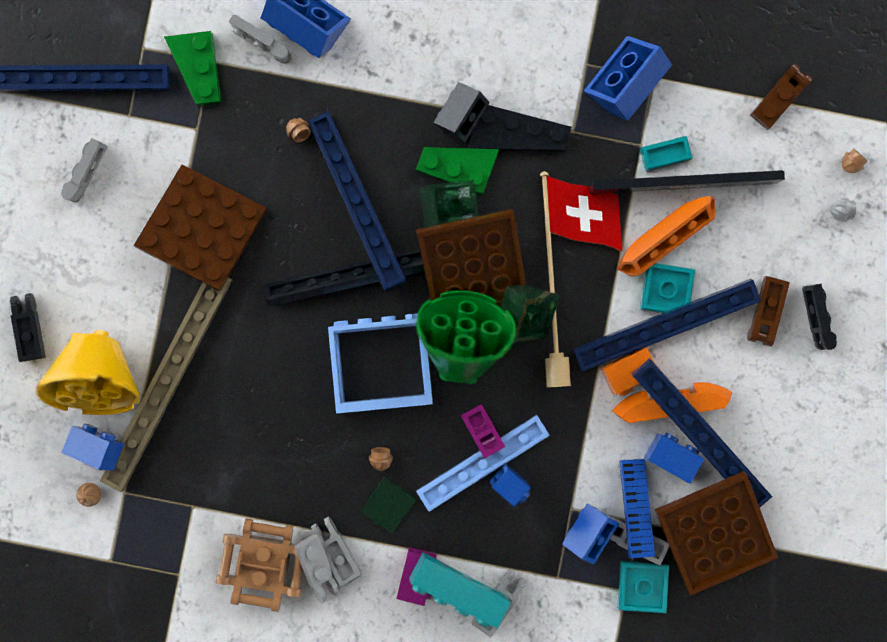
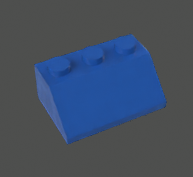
M266 0L260 17L272 28L277 29L291 41L296 42L318 58L322 57L333 47L351 20L350 17L325 0Z
M627 36L585 88L584 92L612 115L628 121L672 64L660 46Z

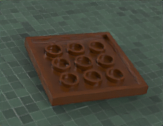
M182 164L133 246L221 292L267 209Z
M513 209L416 230L431 301L439 298L441 293L449 291L481 293L495 299L499 307L529 300Z
M744 471L655 509L690 596L778 558L749 478Z

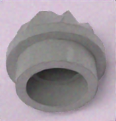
M842 198L833 203L831 214L834 219L841 222L853 220L856 215V203L848 198Z

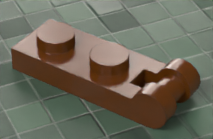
M795 63L785 72L750 114L753 119L767 130L775 124L813 79L810 75L803 74L799 70L800 67ZM791 78L798 82L795 87L788 82Z
M764 276L759 294L761 302L756 305L752 324L747 334L748 341H761L764 345L770 347L774 344L790 282ZM761 325L768 326L766 333L760 332Z

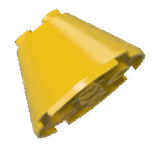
M96 330L94 334L73 333L68 344L42 377L36 388V395L43 403L63 411H68V407L81 409V414L113 415L128 412L134 409L135 403L139 404L140 394L120 342L109 337V333L104 330Z

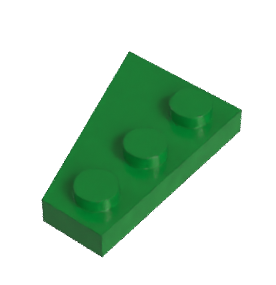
M211 31L164 36L196 105L221 103L213 33Z
M424 147L416 171L483 195L499 149Z

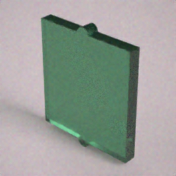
M384 476L360 511L371 518L375 525L379 524L390 533H393L416 501V498L404 491L401 485L397 486Z

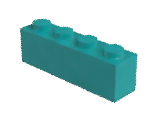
M422 553L409 577L410 583L413 585L412 589L422 595H425L426 592L434 596L433 599L444 606L450 604L456 607L455 611L465 617H468L470 614L477 618L476 621L487 628L490 625L498 628L511 604L507 595L425 553Z

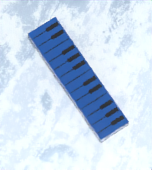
M645 459L620 460L629 558L655 557Z

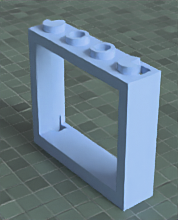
M418 314L405 315V320H396V316L381 317L382 322L373 323L372 318L357 319L358 324L348 325V320L336 321L334 326L328 327L336 413L433 404L428 352L420 338L424 394L346 402L344 398L338 333L416 326Z

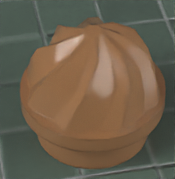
M301 118L290 120L286 126L288 137L296 143L305 141L311 134L309 124Z
M853 148L849 153H845L841 162L845 172L857 173L864 169V165L868 161Z
M385 447L371 449L369 461L373 468L378 471L389 468L393 460L390 449Z
M85 483L77 490V500L85 507L94 506L101 499V490L94 483Z

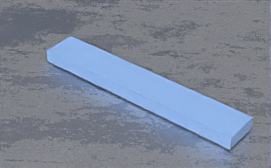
M535 415L500 437L505 445L503 449L485 459L482 453L478 451L416 490V492L430 512L550 435L539 417Z

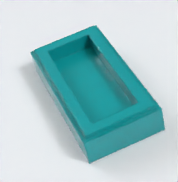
M687 136L640 148L645 171L693 159Z

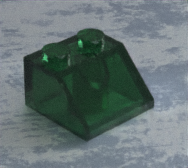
M474 180L433 184L419 188L425 228L479 216Z
M527 285L506 287L501 308L504 311L508 310L514 319L516 333L513 343L547 338L560 298L558 294Z

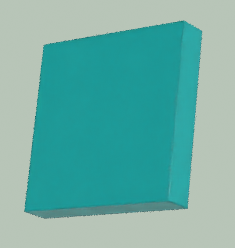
M658 263L652 265L645 272L640 309L664 313L690 303L695 269Z
M620 561L618 610L667 613L669 565L661 563L659 566L649 562Z

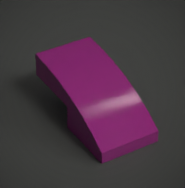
M482 404L461 415L484 459L505 447Z

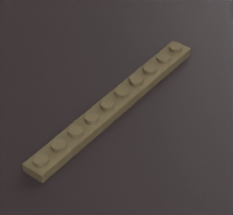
M227 279L221 292L204 283L200 286L120 441L124 445L114 471L105 470L100 482L119 492L124 491L233 279Z

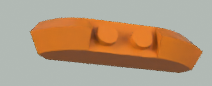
M714 196L701 197L687 202L648 230L625 252L617 270L628 276H639L714 220L716 214Z
M707 382L693 383L692 392H690V388L678 389L697 412L724 409L732 396L730 390ZM646 390L628 396L612 410L618 417L628 423L669 417L653 398H649Z

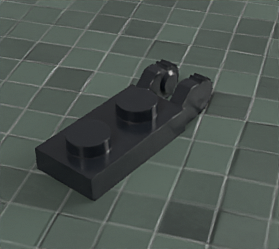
M822 283L803 286L802 291L811 333L815 342L814 345L820 350L835 349L837 337L831 331V316L827 312L825 303L826 292L822 288Z
M32 293L25 294L26 313H22L19 297L12 296L10 298L12 315L10 316L18 361L27 362L46 358L34 295Z

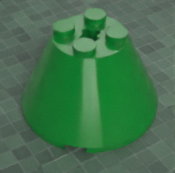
M472 291L444 292L440 294L439 298L433 301H426L420 308L416 321L418 336L437 368L439 377L444 381L456 383H476L478 378L510 349L516 333L514 319L508 310L504 311L499 307L495 299Z

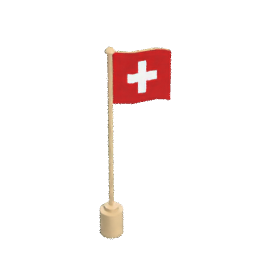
M543 171L540 173V177H542L554 344V353H550V358L545 359L547 387L571 386L569 357H564V353H559L551 233L574 241L605 245L622 252L619 198L615 193L589 194V186L570 184L549 177L548 172Z

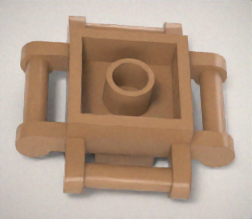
M246 518L243 526V536L235 534L223 535L224 549L220 572L216 576L215 583L234 585L231 596L232 605L242 603L271 608V611L279 612L282 594H287L291 597L301 596L302 588L300 584L303 568L294 548L295 545L291 542L294 526L286 525V527L256 523L253 519ZM252 532L281 536L283 540L254 536ZM234 544L241 545L236 576L229 575ZM290 554H294L296 556L291 585H286ZM242 587L274 592V598L242 594Z

